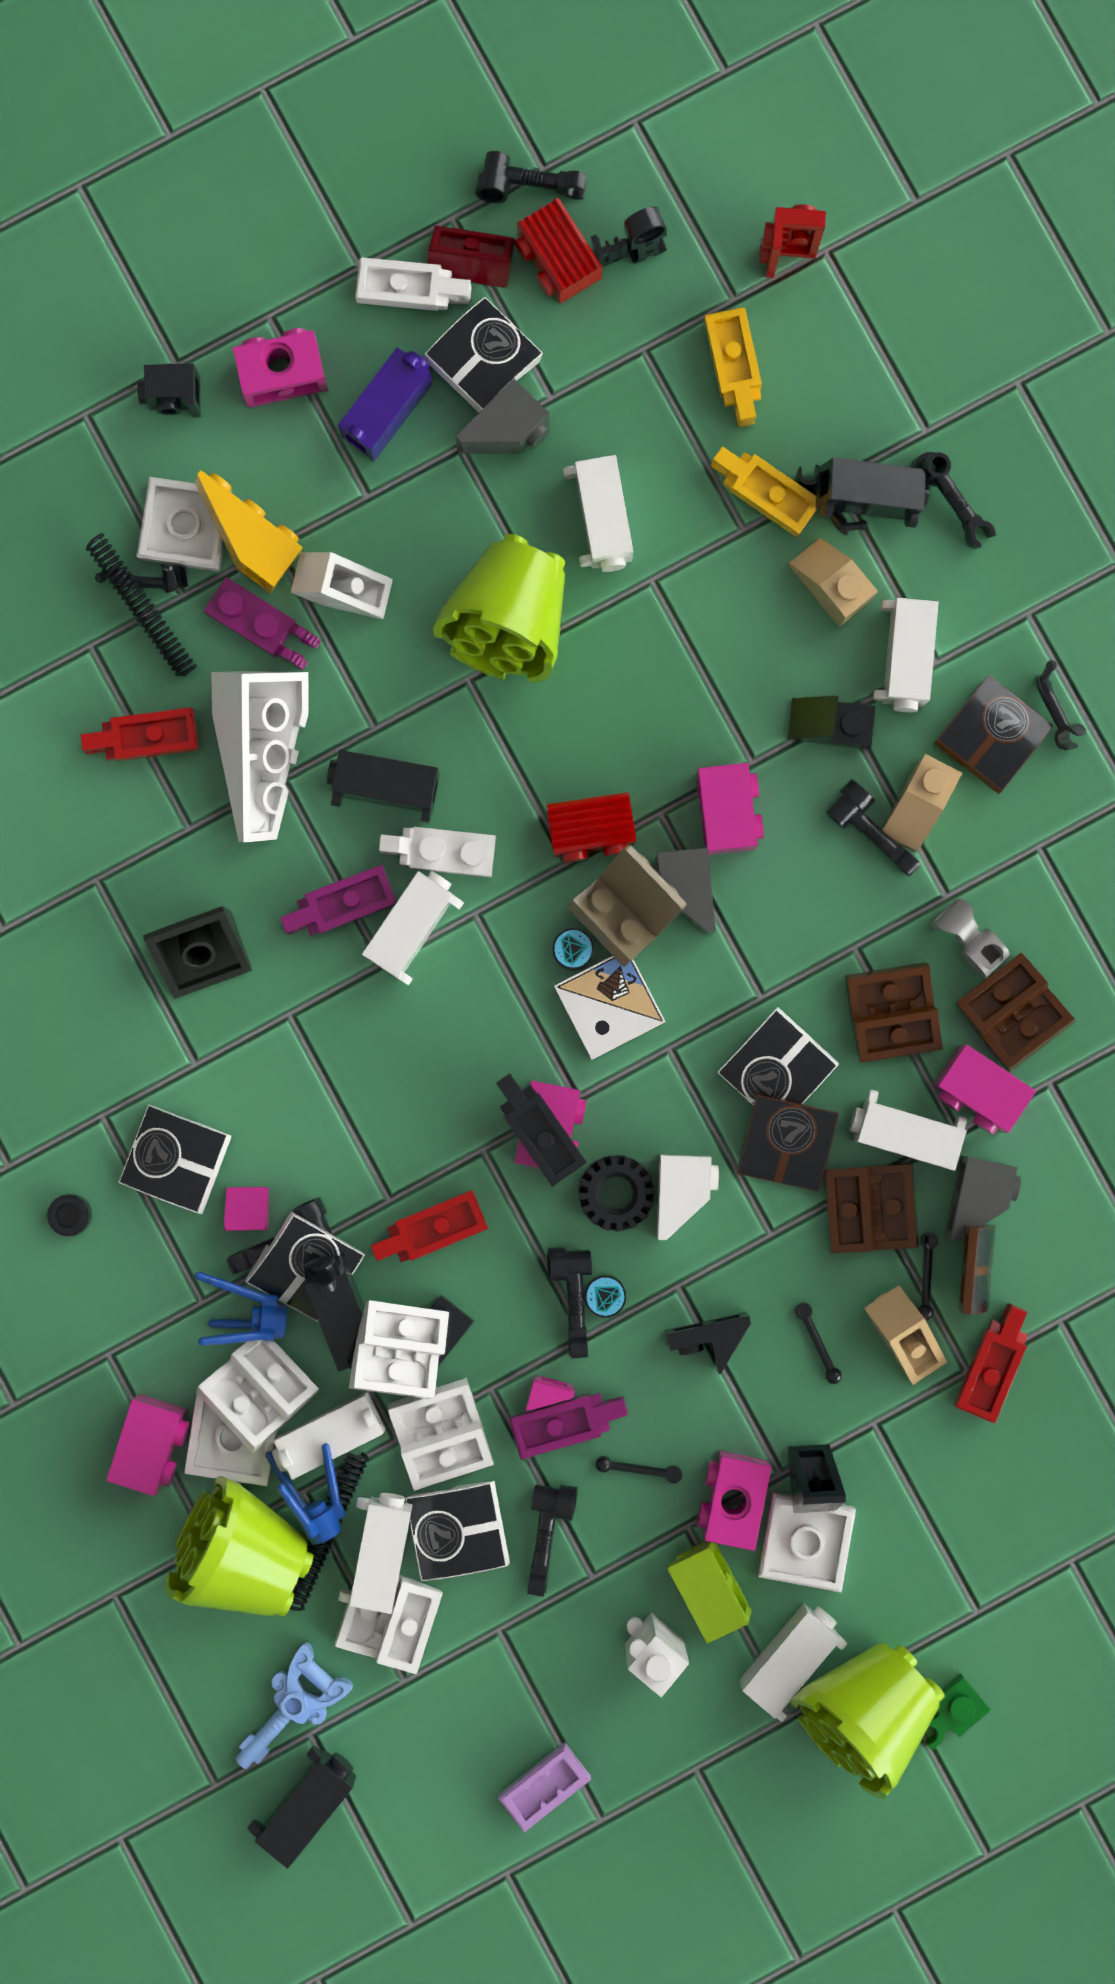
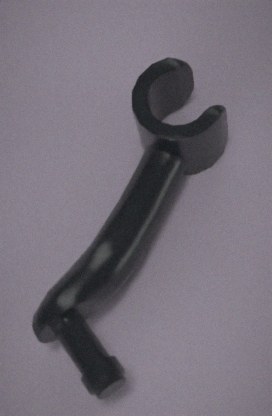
M815 465V480L807 481L803 478L802 467L800 466L796 473L795 482L816 496L817 468L820 466ZM833 511L832 516L829 517L837 530L843 535H848V531H863L867 529V521L860 520V522L847 523L842 512Z
M180 564L167 565L162 568L163 577H142L131 574V576L119 584H123L129 578L135 577V581L126 586L127 588L138 582L139 586L136 589L160 588L169 593L175 591L176 588L188 587L187 568L185 565ZM117 568V569L114 570L111 574L115 573V572L118 571L120 568ZM125 571L124 573H122V574H120L119 576H117L114 580L120 578V577H121L123 574H125L127 571ZM99 572L95 575V580L98 583H103L109 579L105 577L106 573Z
M1049 660L1042 675L1036 676V685L1047 710L1058 730L1055 733L1056 745L1062 750H1072L1078 748V745L1070 739V732L1073 735L1082 736L1086 734V728L1079 723H1069L1049 680L1053 670L1057 667V663Z

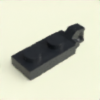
M510 1073L496 1082L508 1100L500 1106L505 1114V1120L552 1187L587 1163L539 1092L536 1093L531 1085L522 1091Z

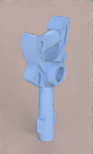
M304 1642L300 1645L289 1666L288 1672L284 1670L278 1671L272 1678V1687L277 1691L274 1700L279 1709L256 1735L250 1733L239 1745L241 1751L235 1757V1760L242 1768L248 1769L253 1762L259 1764L270 1751L267 1746L290 1720L304 1724L309 1719L313 1724H321L326 1719V1707L335 1704L352 1690L353 1683L350 1679L343 1677L333 1679L313 1661L314 1654L310 1643ZM303 1674L323 1693L315 1695L306 1692L298 1677Z

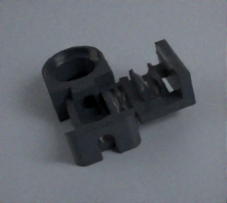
M658 207L644 208L629 216L624 222V232L627 238L619 241L618 237L615 236L614 245H610L606 240L605 246L601 247L600 238L597 237V234L591 236L593 253L602 267L628 257V253L633 264L646 260L649 256H657L667 250L663 237L667 236V228Z

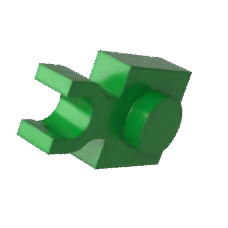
M961 1673L942 1689L945 1697L939 1702L940 1706L929 1725L935 1728V1733L925 1741L931 1751L942 1743L945 1732L950 1728L960 1737L991 1711L989 1706Z

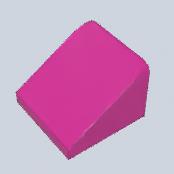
M227 1187L224 1231L267 1230L270 1228L269 1187Z
M540 1375L534 1376L526 1411L572 1399L575 1393L573 1384Z

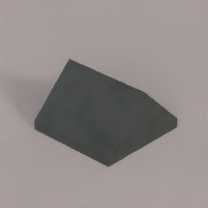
M224 906L143 935L144 941L174 999L252 971L231 910Z

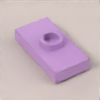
M564 1742L499 1793L498 1799L522 1831L526 1832L591 1780V1775Z

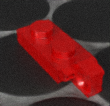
M193 707L110 718V721L102 723V732L80 734L82 750L87 755L105 753L107 761H124L200 750Z
M470 1190L395 1221V1224L387 1227L390 1237L372 1244L371 1249L376 1261L396 1253L400 1262L408 1259L412 1261L488 1229L476 1196L473 1190Z
M1007 1303L999 1322L991 1319L988 1328L984 1330L954 1402L956 1408L995 1424L1027 1348L1025 1345L1027 1334L1020 1331L1027 1316V1311Z

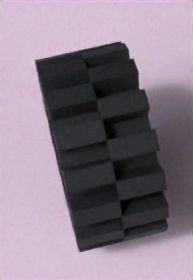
M621 1155L606 1156L595 1161L585 1171L579 1185V1200L584 1213L591 1222L608 1231L614 1230L618 1232L636 1227L638 1223L642 1220L644 1221L648 1216L647 1214L652 1209L655 1192L649 1173L637 1161ZM611 1177L625 1178L632 1186V1199L622 1209H611L600 1198L602 1184Z

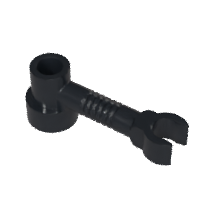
M490 151L486 154L483 172L478 175L475 191L479 199L496 204L507 200L511 184H523L524 186L554 190L560 195L579 200L584 199L587 174L580 171L544 173L543 171L509 166L510 157L500 151Z
M926 452L912 461L910 467L926 469L925 483L929 487L936 486L941 494L944 495L946 501L949 502L953 511L956 512L955 514L961 521L962 528L965 531V541L971 548H981V544L975 536L977 528H981L988 538L996 536L994 526L990 522L984 521L980 515L974 512L948 474L951 469V461L946 454ZM931 462L935 465L936 472L932 470Z
M850 779L840 790L842 795L826 813L843 829L851 823L867 839L869 838L907 876H911L921 863L888 836L885 831H882L865 814L875 802V799L861 785Z
M320 1197L307 1201L290 1211L332 1234L324 1216L327 1211ZM272 1237L267 1241L228 1256L226 1261L233 1275L255 1265L265 1246H270L275 1238Z
M565 1247L548 1248L547 1268L549 1281H566L569 1356L571 1358L588 1357L585 1310L583 1309V1275L592 1274L590 1250L566 1251Z
M562 1484L560 1488L535 1485L531 1510L540 1511L527 1590L529 1595L544 1597V1593H546L556 1518L573 1521L578 1487Z

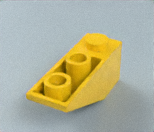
M200 470L197 474L195 485L236 568L271 594L303 549L297 543L299 541L298 536L286 526L279 524L276 527L264 518L266 515L264 510L253 501L245 499L243 502L230 492L232 487L222 477L215 473H211L209 476Z

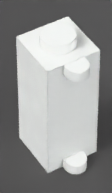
M616 455L577 461L574 466L564 468L563 474L565 479L576 478L589 550V554L579 557L580 567L592 566V569L601 567L603 572L621 570L626 567L627 562H632L634 551Z
M908 598L882 600L881 610L891 612L884 690H874L873 700L883 701L882 704H892L894 711L908 713L917 712L918 707H924L930 701L939 601Z
M418 871L362 955L409 986L413 978L407 975L405 971L450 904L460 910L464 902L448 891L452 884L433 871H430L428 876Z
M871 1089L866 1101L863 1103V1107L855 1108L849 1131L855 1132L854 1142L955 1171L967 1131L965 1130L967 1118L958 1116L954 1126L877 1104L879 1092Z
M366 1391L278 1435L273 1441L276 1448L272 1449V1454L280 1471H288L293 1480L324 1464L321 1449L324 1443L329 1444L331 1456L334 1459L384 1434L386 1426L369 1391Z
M380 1493L379 1498L359 1497L357 1499L356 1507L367 1510L353 1589L352 1591L340 1590L339 1601L350 1603V1607L392 1614L413 1504L404 1503L405 1497L392 1493Z
M803 1603L739 1679L742 1691L774 1719L777 1718L783 1722L788 1716L783 1710L836 1646L843 1650L848 1644L834 1629L837 1622L821 1607L817 1606L813 1611Z
M652 1612L644 1621L638 1617H631L626 1624L627 1631L632 1635L625 1643L628 1670L662 1698L689 1665L684 1639Z

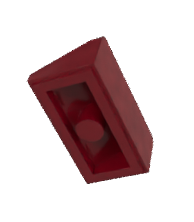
M436 225L434 226L428 249L427 264L441 265L442 269L451 271V278L470 280L471 283L504 288L509 280L515 238Z

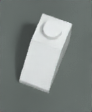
M332 552L300 553L291 593L322 606L384 619L393 579Z
M659 1154L656 1238L658 1240H667L710 1200V1190H718L719 1166L711 1165L712 1157Z

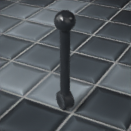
M925 1233L920 1239L925 1252L922 1305L919 1306L918 1311L925 1320L931 1319L934 1314L933 1308L930 1306L933 1249L938 1245V1238L933 1233Z
M799 1303L795 1307V1314L798 1318L803 1319L827 1370L826 1380L831 1384H837L842 1379V1373L838 1368L834 1367L811 1318L812 1308L807 1303Z
M606 1456L599 1457L595 1462L596 1469L602 1473L609 1470L666 1477L670 1483H677L682 1478L680 1468L675 1465L663 1469L614 1462Z

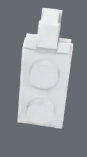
M361 257L359 260L355 299L360 304L438 311V309L448 310V303L470 305L472 287L470 280L451 278V271L442 269L441 265Z
M403 827L402 836L381 834L379 851L381 854L400 856L399 865L409 866L413 870L492 878L496 835L423 827Z

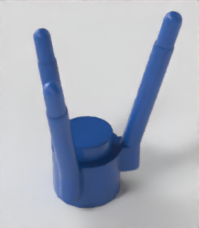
M198 1271L195 1273L194 1277L197 1280L261 1303V1307H252L251 1320L210 1319L208 1322L210 1327L250 1329L249 1332L201 1337L198 1340L199 1345H219L256 1340L274 1341V1338H284L287 1305L277 1304L278 1295L262 1294Z
M324 1443L321 1449L331 1505H326L325 1501L320 1499L306 1506L286 1472L280 1471L272 1452L268 1451L265 1457L281 1482L277 1486V1490L303 1526L311 1544L323 1543L340 1533L342 1527L338 1520L345 1517L346 1513L340 1502L329 1444Z

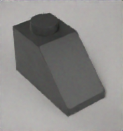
M513 378L455 436L457 449L463 454H521L528 446L532 448L538 446L549 433L547 428L549 426V412Z
M707 848L657 853L656 863L650 864V866L668 884L672 885L677 890L679 896L685 901L686 907L679 914L705 935L713 934L716 931Z
M960 1156L944 1237L960 1241L965 1237V1225L983 1226L1008 1210L1010 1202L1017 1200L1020 1191L1021 1177L1016 1176L1018 1167Z

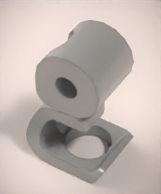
M964 899L953 901L929 924L930 928L934 931L941 930L946 933L955 934L954 938L963 945V949L960 952L962 958L983 978L988 977L1010 955L1006 946L994 932L986 928L983 931L978 930L972 906Z

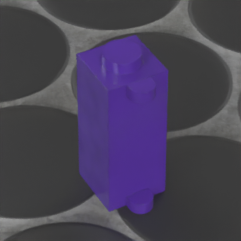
M396 347L338 424L341 438L375 461L432 386L431 372L428 370L430 366L427 361L413 351L405 353Z

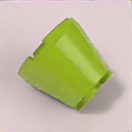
M506 534L503 541L494 542L487 547L443 605L433 627L434 636L443 638L452 646L449 652L451 656L481 673L505 680L507 673L527 676L526 679L531 683L547 679L551 675L558 656L565 583L564 559L558 554L543 552L529 546L528 542L519 535Z
M218 1476L214 1483L217 1487L211 1494L201 1493L182 1527L174 1547L178 1550L175 1558L176 1571L175 1573L169 1572L166 1576L165 1594L167 1598L188 1606L265 1616L277 1614L284 1617L292 1605L294 1598L292 1591L298 1578H304L307 1575L313 1562V1554L307 1552V1539L305 1535L241 1484L224 1476Z
M885 1643L873 1645L804 1686L790 1701L796 1709L800 1707L803 1714L797 1720L827 1758L837 1768L842 1766L851 1775H859L862 1778L859 1782L860 1787L879 1799H884L897 1786L940 1706L939 1702L945 1697L941 1688L929 1678L924 1679L914 1668L917 1665V1661L902 1645H897L893 1650Z

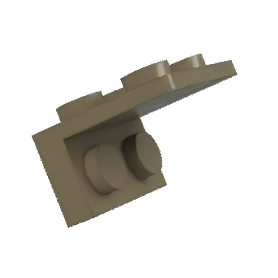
M628 844L620 851L601 876L574 898L567 908L625 967L663 932L686 907V903L679 896L677 890L650 866L648 860Z

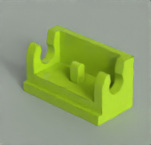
M704 1541L675 1556L676 1561L669 1564L667 1569L707 1644L748 1625L752 1609L717 1543Z

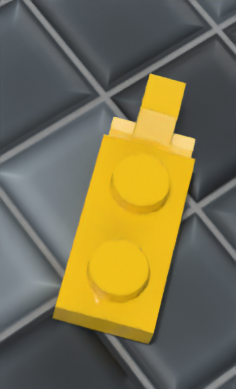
M741 307L704 315V324L717 384L724 406L734 405L738 428L754 425L756 412L753 401L761 400L760 390L762 382L746 309Z
M722 446L712 460L710 466L726 478L723 485L730 489L731 493L796 538L817 510L816 496L756 454L752 457L744 452L739 458Z

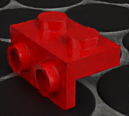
M807 204L794 205L792 208L776 207L773 221L765 222L764 234L760 243L759 263L766 264L765 278H774L779 256L816 259L825 229L826 211L816 210L814 206Z

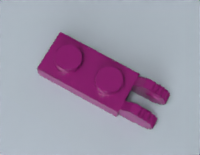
M227 577L224 578L204 610L206 615L274 658L279 656L302 671L308 662L299 653L283 646L289 635L295 636L306 646L315 649L321 643L317 636L298 625L293 618Z

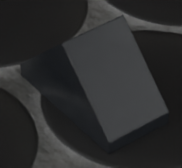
M830 1444L788 1446L794 1513L836 1511L846 1503V1493Z

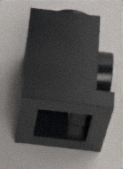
M194 364L144 365V379H138L137 385L140 405L149 404L151 410H156L157 413L162 415H177L181 413V409H189L192 417H201L200 376Z

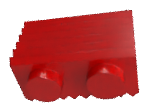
M555 198L545 207H541L538 211H534L531 215L526 216L517 223L518 238L514 240L516 248L525 262L532 260L539 270L536 278L543 292L548 297L553 294L558 303L561 304L602 279L601 264L559 198Z
M629 792L546 804L554 857L562 856L563 863L587 860V852L603 850L605 857L617 856L628 844L631 846L636 844Z

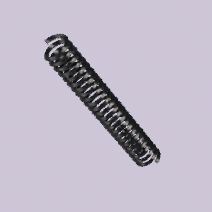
M104 533L98 534L87 544L86 551H91L90 556L94 557V562H98V567L102 568L101 572L106 573L105 577L110 579L109 583L114 584L113 589H116L117 594L121 595V600H126L125 605L129 606V611H133L132 615L137 617L136 621L141 622L140 627L145 628L144 633H149L148 638L152 639V644H156V649H160L159 654L164 655V660H168L167 665L172 666L171 671H176L175 676L185 677L197 667V664H193L182 671L193 662V659H189L177 666L189 657V653L174 660L185 652V648H181L176 653L170 655L181 646L180 642L165 650L176 642L178 637H174L162 644L173 636L174 632L171 631L158 639L162 634L170 630V626H166L155 633L166 624V621L163 620L150 628L162 619V615H158L152 621L146 623L150 618L158 614L159 610H154L142 618L155 605L151 604L138 612L141 608L148 605L151 599H146L140 605L134 607L138 602L145 599L147 594L143 593L130 602L132 598L143 592V588H139L126 596L129 592L136 589L139 583L136 582L126 590H123L135 581V577H131L123 584L118 585L121 581L131 576L132 572L128 571L120 578L114 580L117 576L124 573L128 566H123L111 574L123 565L124 561L121 560L111 568L106 569L109 565L119 560L120 555L112 557L116 553V550L113 549L99 558L100 555L112 548V544H108L100 551L94 553L97 549L108 543L106 538L101 540L104 537ZM97 540H101L98 544L91 547ZM112 557L109 561L103 563L106 559Z
M349 1452L346 1453V1457L361 1464H357L349 1459H343L345 1464L355 1467L359 1471L346 1465L340 1466L342 1470L352 1473L356 1477L343 1471L337 1472L339 1476L354 1482L350 1483L336 1477L338 1483L351 1488L347 1489L337 1484L339 1491L348 1494L344 1495L339 1492V1497L346 1501L340 1500L344 1511L348 1510L347 1505L351 1504L349 1499L353 1498L352 1493L356 1492L355 1487L359 1485L358 1480L362 1479L360 1474H363V1468L367 1467L365 1462L370 1460L364 1452H361V1456L364 1458ZM334 1537L325 1541L327 1545L322 1543L313 1546L307 1545L308 1551L318 1554L323 1558L313 1554V1560L318 1561L320 1564L312 1562L311 1567H315L317 1570L310 1568L308 1573L314 1576L307 1574L304 1579L298 1578L292 1591L294 1593L292 1603L301 1607L291 1605L290 1610H305L304 1605L308 1603L307 1598L311 1596L309 1592L313 1591L312 1586L316 1585L315 1580L319 1578L318 1573H321L320 1567L324 1566L323 1561L327 1559L326 1555L329 1554L328 1549L332 1548L331 1542L335 1541Z

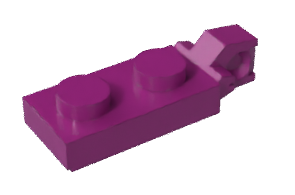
M379 865L305 894L304 898L297 900L300 910L284 915L280 919L287 935L307 928L310 936L318 933L329 932L393 907L397 900L383 865Z
M589 1393L510 1416L509 1422L520 1459H525L601 1437V1433L611 1430L608 1421L628 1416V1409L624 1396L602 1401L600 1393L592 1395Z

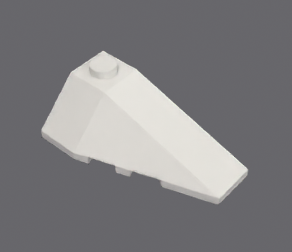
M211 672L212 717L238 842L276 840L289 793L285 784L290 764L296 765L299 751L294 750L299 728L305 727L308 718V672Z

